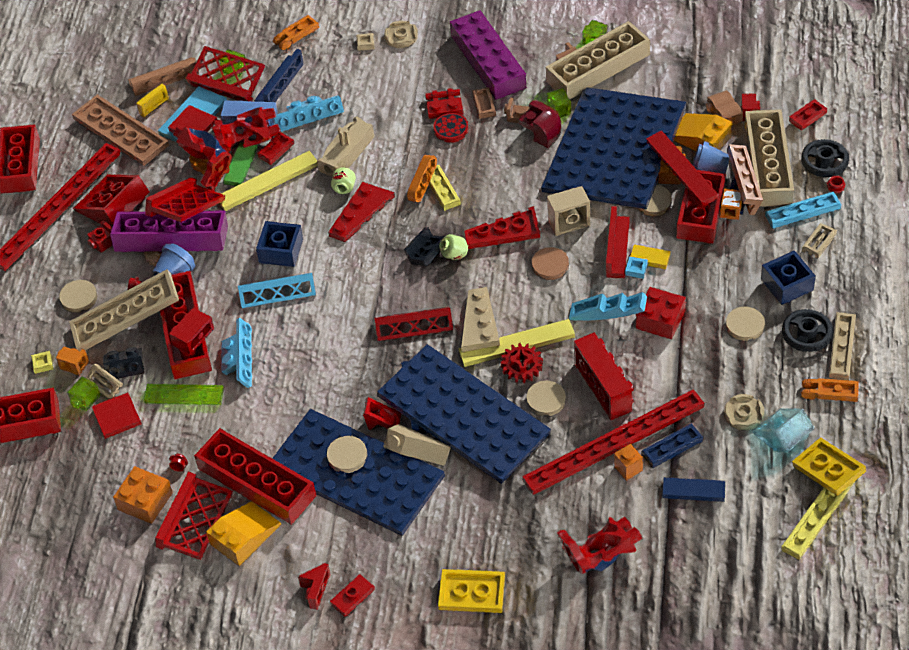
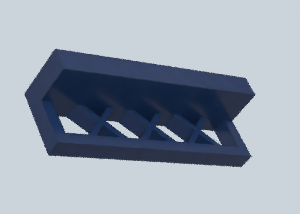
M296 49L291 56L288 55L254 102H276L304 65L300 49Z

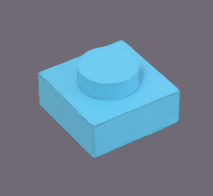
M629 257L625 276L644 279L648 260Z

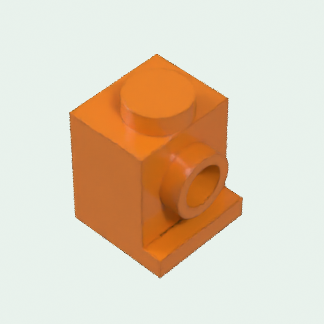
M63 346L56 356L61 370L79 376L89 363L84 349L79 352L75 348L70 349Z

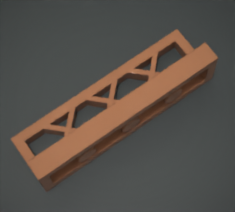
M191 57L128 79L134 95L138 96L154 90L160 84L166 86L186 79L188 73H192L197 61L195 57Z
M729 144L727 153L743 204L747 205L749 215H755L763 198L747 148L742 145Z

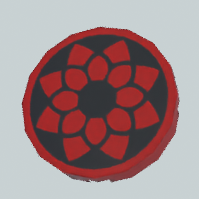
M446 113L438 117L434 122V134L439 140L442 139L444 142L460 141L469 131L467 119L457 113Z

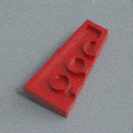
M362 182L329 230V237L346 242L361 228L365 221L368 222L372 218V215L377 210L380 211L385 207V203L388 200L391 201L395 197V193Z
M534 206L529 207L527 211L522 213L520 211L512 213L513 216L505 219L503 217L498 218L494 223H484L464 230L468 249L540 238Z

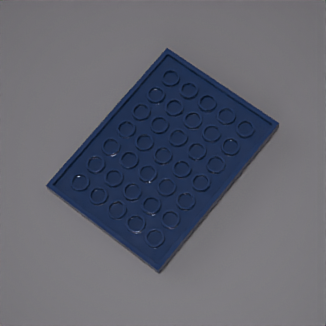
M590 87L585 88L542 184V192L554 194L582 186L589 200L647 209L658 182L659 171L662 165H660L661 158L647 144L646 138L662 130L673 143L687 107L686 102Z

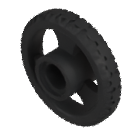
M821 139L806 145L802 151L801 162L809 173L823 178H830L846 170L849 164V154L847 149L839 142ZM808 157L816 158L815 166L809 162ZM834 159H843L839 166L833 168Z
M801 309L786 317L782 325V335L790 347L802 352H816L825 348L832 340L833 326L829 318L821 312L819 313V311L812 309ZM790 324L798 327L796 339L789 332ZM817 334L825 336L822 340L813 343L817 338Z

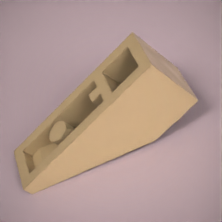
M400 424L388 429L383 446L401 455L440 465H446L451 448L442 442Z

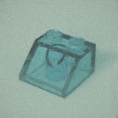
M780 408L754 429L753 433L775 452L788 453L795 449V445L798 442L807 439L809 433L815 428L804 409Z

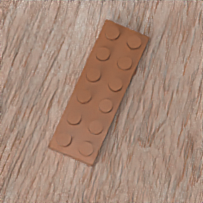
M98 94L72 114L74 120L143 166L170 146L167 139Z

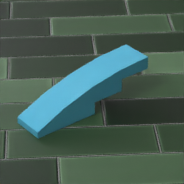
M643 292L629 297L620 293L607 298L602 293L572 303L569 319L591 321L641 313L645 311L647 296Z

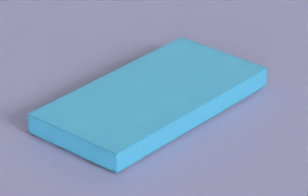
M198 87L158 130L159 135L176 142L178 138L169 131L168 126L188 105L215 116L223 108L224 101H227V98Z

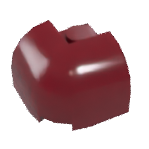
M538 100L530 102L529 109L519 119V125L533 131L534 142L549 148L561 135L562 124L559 113Z

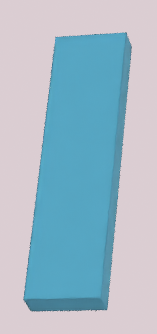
M833 191L765 211V217L773 229L841 209V203Z

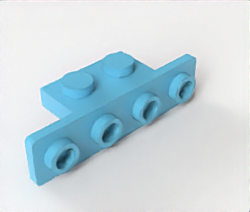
M339 95L324 100L317 96H310L306 101L290 103V106L286 107V112L276 114L274 121L275 124H279L282 132L343 113L344 109Z
M238 318L236 319V334L221 341V372L228 375L236 371L237 381L249 388L252 386V328L249 323Z

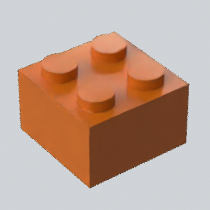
M134 466L113 496L118 511L152 524L173 492L168 479Z

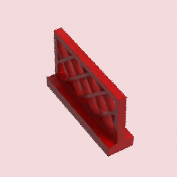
M204 46L192 73H188L186 80L192 87H202L237 101L252 102V94L265 65ZM207 52L213 53L214 58L208 61L205 60ZM224 57L228 58L229 62L221 66L219 60ZM217 62L218 68L210 71L208 65ZM242 62L244 67L235 70L233 65ZM231 66L233 72L224 75L223 69ZM254 66L259 67L256 73L250 75L248 69ZM206 67L207 73L203 75L197 74L199 69ZM220 71L222 77L214 80L212 75ZM246 71L248 77L239 80L237 74ZM235 76L237 82L231 85L228 84L227 79ZM250 80L249 90L243 89L241 84Z
M190 177L147 197L145 215L152 217L160 214L182 222L225 201L226 195L197 185V179Z
M188 471L155 537L156 548L163 550L166 547L202 560L209 545L207 534L200 536L197 528L208 525L210 528L211 523H215L223 516L233 491L196 478L195 473ZM199 485L205 487L208 492L198 496L195 490ZM222 493L227 496L225 500L216 502L213 495ZM210 497L213 504L203 507L200 500ZM197 501L200 509L189 512L188 504ZM216 508L217 516L208 519L205 512ZM202 513L205 521L195 524L192 516ZM189 518L192 525L181 529L179 522ZM194 530L197 537L187 541L183 533ZM181 535L182 543L176 545L170 542L172 537ZM200 542L202 547L198 553L191 550L189 545Z

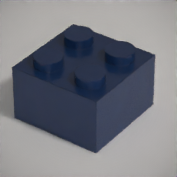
M265 221L256 247L259 263L295 267L303 242L301 225Z
M795 250L762 265L761 280L781 305L814 290L816 275Z

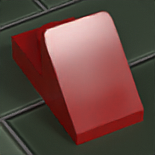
M367 397L363 416L369 430L373 429L376 425L389 429L400 424L401 413Z
M323 563L298 577L300 586L307 588L306 599L310 609L318 610L331 575L327 563Z

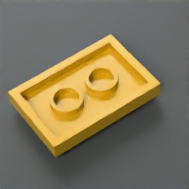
M821 437L792 461L794 468L837 496L866 472L865 465Z
M442 569L438 609L502 613L505 572Z

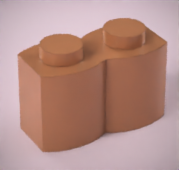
M726 90L707 97L706 109L708 113L732 122V125L742 122L743 112L729 91Z

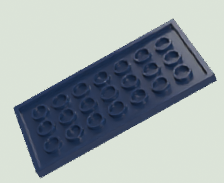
M428 344L377 391V397L417 423L418 426L435 438L450 446L452 450L501 484L551 432L549 427Z
M311 408L272 458L313 482L316 495L400 536L405 534L445 477L444 471L417 458L401 455L383 447V442ZM343 436L359 438L367 449L365 464L357 471L345 473L340 470L339 472L335 471L329 465L327 459V449L330 444Z

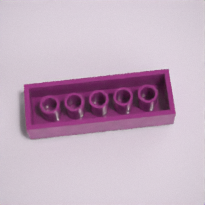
M481 10L450 21L451 37L485 86L489 87L490 93L495 100L527 88L525 71Z
M203 211L182 222L160 214L149 217L145 215V212H117L111 231L114 252H162L165 244H176L186 251H223L228 231L226 211Z

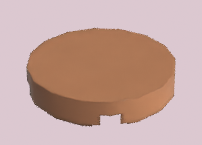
M547 247L534 254L532 269L542 279L555 280L564 276V273L568 271L569 258L561 249Z

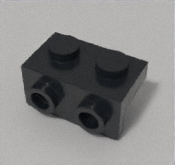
M424 227L404 249L410 263L421 266L429 265L435 256L441 252L439 245L445 236L433 235L429 227Z
M131 347L121 352H108L103 358L104 370L116 379L144 374L142 348Z

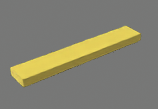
M307 151L221 193L226 196L225 201L219 203L224 211H227L317 167V159L310 151Z
M567 319L500 337L499 346L462 352V348H459V354L464 367L501 358L502 355H505V349L511 350L512 344L518 347V344L521 343L525 347L529 343V348L533 346L538 348L575 338V332L570 320Z
M855 482L838 496L824 487L786 539L781 550L800 560Z

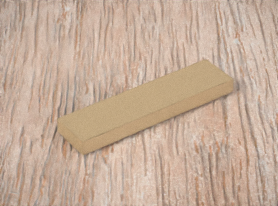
M836 312L829 378L849 380L856 314Z

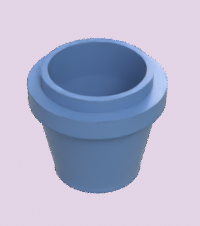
M704 141L703 144L698 145L693 166L696 170L726 174L730 159L727 153Z
M165 244L152 272L154 276L166 269L171 275L186 271L192 272L195 268V261L180 246Z

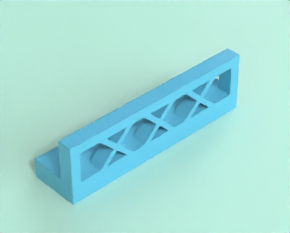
M312 273L238 286L242 308L316 295ZM310 281L312 292L303 293L298 287L302 282ZM284 285H289L294 289L290 296H284L279 292ZM267 288L276 292L273 298L269 300L261 296L264 289ZM251 291L257 295L252 303L245 304L244 292ZM295 291H298L300 293L297 295H293Z

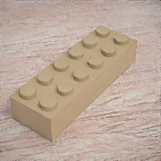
M628 21L546 66V82L568 101L581 94L585 88H592L649 56L650 39Z
M782 109L745 111L744 128L748 154L763 198L760 207L792 204L794 185Z

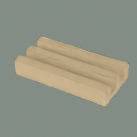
M820 223L802 246V252L808 251L809 255L812 256L814 254L815 258L819 259L836 236L837 230ZM822 229H824L825 231L817 239L813 247H810V245L813 243V241L816 239V237L819 235Z
M93 364L85 379L86 382L108 399L114 398L115 394H118L120 391L118 388L123 386V383L98 364ZM92 376L95 377L97 380H99L100 383H102V384H104L106 387H108V388L111 390V392H109V391L106 390L104 387H102L99 383H97L95 380H93V379H92Z

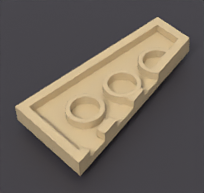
M487 287L468 290L461 345L462 352L499 346L500 340Z

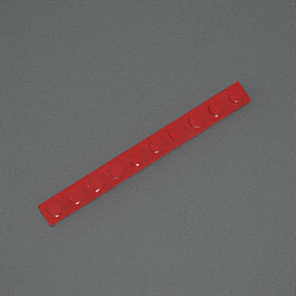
M105 143L0 249V269L6 271L121 154L120 149Z
M693 389L522 476L523 482L532 495H535L613 455L629 444L632 445L704 408L705 403Z

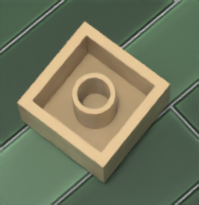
M582 186L547 196L548 221L555 236L590 226V201Z

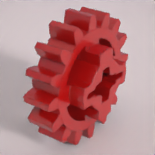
M521 343L518 344V347L512 344L511 350L505 349V355L501 356L503 374H508L509 380L515 378V383L519 379L523 383L526 382V379L533 381V376L539 377V371H542L543 358H541V352H536L535 346L529 348V343L525 347Z

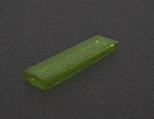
M147 384L144 402L145 404L222 405L224 387L223 385Z

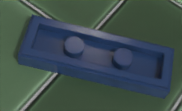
M691 423L643 449L641 455L652 468H655L703 441V436Z
M664 477L663 499L725 502V481Z

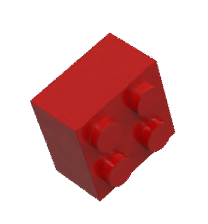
M649 287L646 293L645 311L636 314V329L672 340L685 313L686 297Z

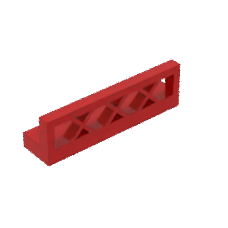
M611 206L606 278L625 279L630 217L617 216V206Z
M450 307L374 317L378 341L453 330ZM440 316H448L449 327L441 328L435 322ZM420 319H426L431 323L427 330H421L416 326ZM401 322H408L412 325L408 333H402L397 329ZM388 324L393 328L389 335L381 336L379 325ZM395 330L400 333L392 335L395 332Z

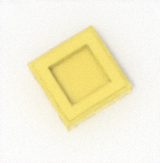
M50 351L31 355L35 374L54 369Z

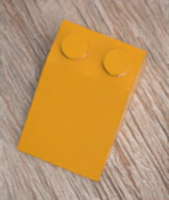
M686 113L682 117L673 141L694 151H697L698 145L703 144L704 141L721 150L732 136V122L718 115Z
M251 501L219 518L206 533L212 547L240 566L281 525V522Z

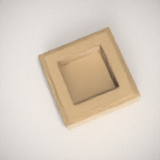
M373 33L357 35L358 51L375 49Z

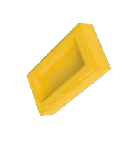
M160 84L137 102L140 116L144 118L169 99L165 85Z
M634 244L630 257L647 259V266L666 269L671 251Z

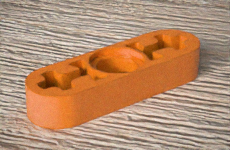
M426 154L422 157L407 192L409 201L420 202L437 166V158L435 156Z

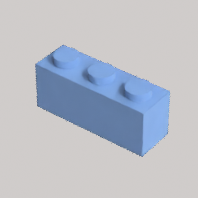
M224 101L221 113L222 122L224 125L233 123L237 120V115L258 107H264V109L274 108L275 114H278L276 102ZM251 116L247 117L245 121L249 123L253 118ZM274 118L268 120L269 126L275 125Z

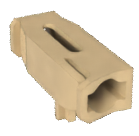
M356 116L353 118V122L348 123L343 128L339 127L338 135L328 145L323 157L317 161L318 170L333 177L336 169L342 167L349 168L374 138L373 125L366 123Z

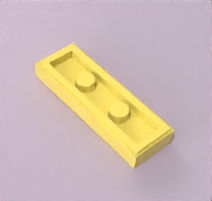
M437 165L429 186L445 211L461 205V201L440 165Z

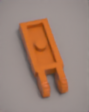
M307 15L282 30L277 36H274L273 43L279 45L281 50H286L290 48L291 44L318 29L319 23Z
M823 378L802 380V387L805 389L802 390L801 397L804 399L813 400L817 398L858 402V381Z

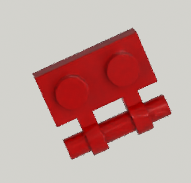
M448 88L446 91L437 92V90H433L431 93H425L426 100L433 99V101L426 102L429 119L438 118L446 113L463 115L461 97L454 98V96H460V89L453 90V88Z

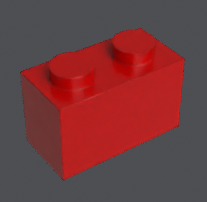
M193 307L171 329L169 335L172 345L191 355L214 330L212 317Z

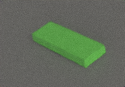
M244 142L239 143L229 166L230 171L226 173L224 178V185L238 186L244 182L258 149L257 145L244 148Z

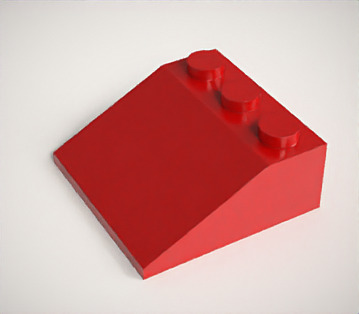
M107 174L73 209L100 224L104 220L113 227L117 212H133L134 208L145 200V196L150 191L139 175Z

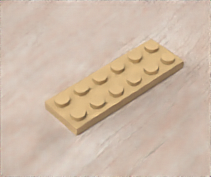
M166 269L69 321L76 349L79 352L82 349L87 350L179 301L171 273Z

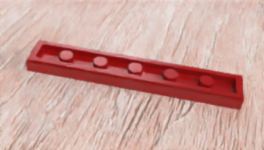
M662 130L646 138L647 144L702 207L719 198L718 193Z

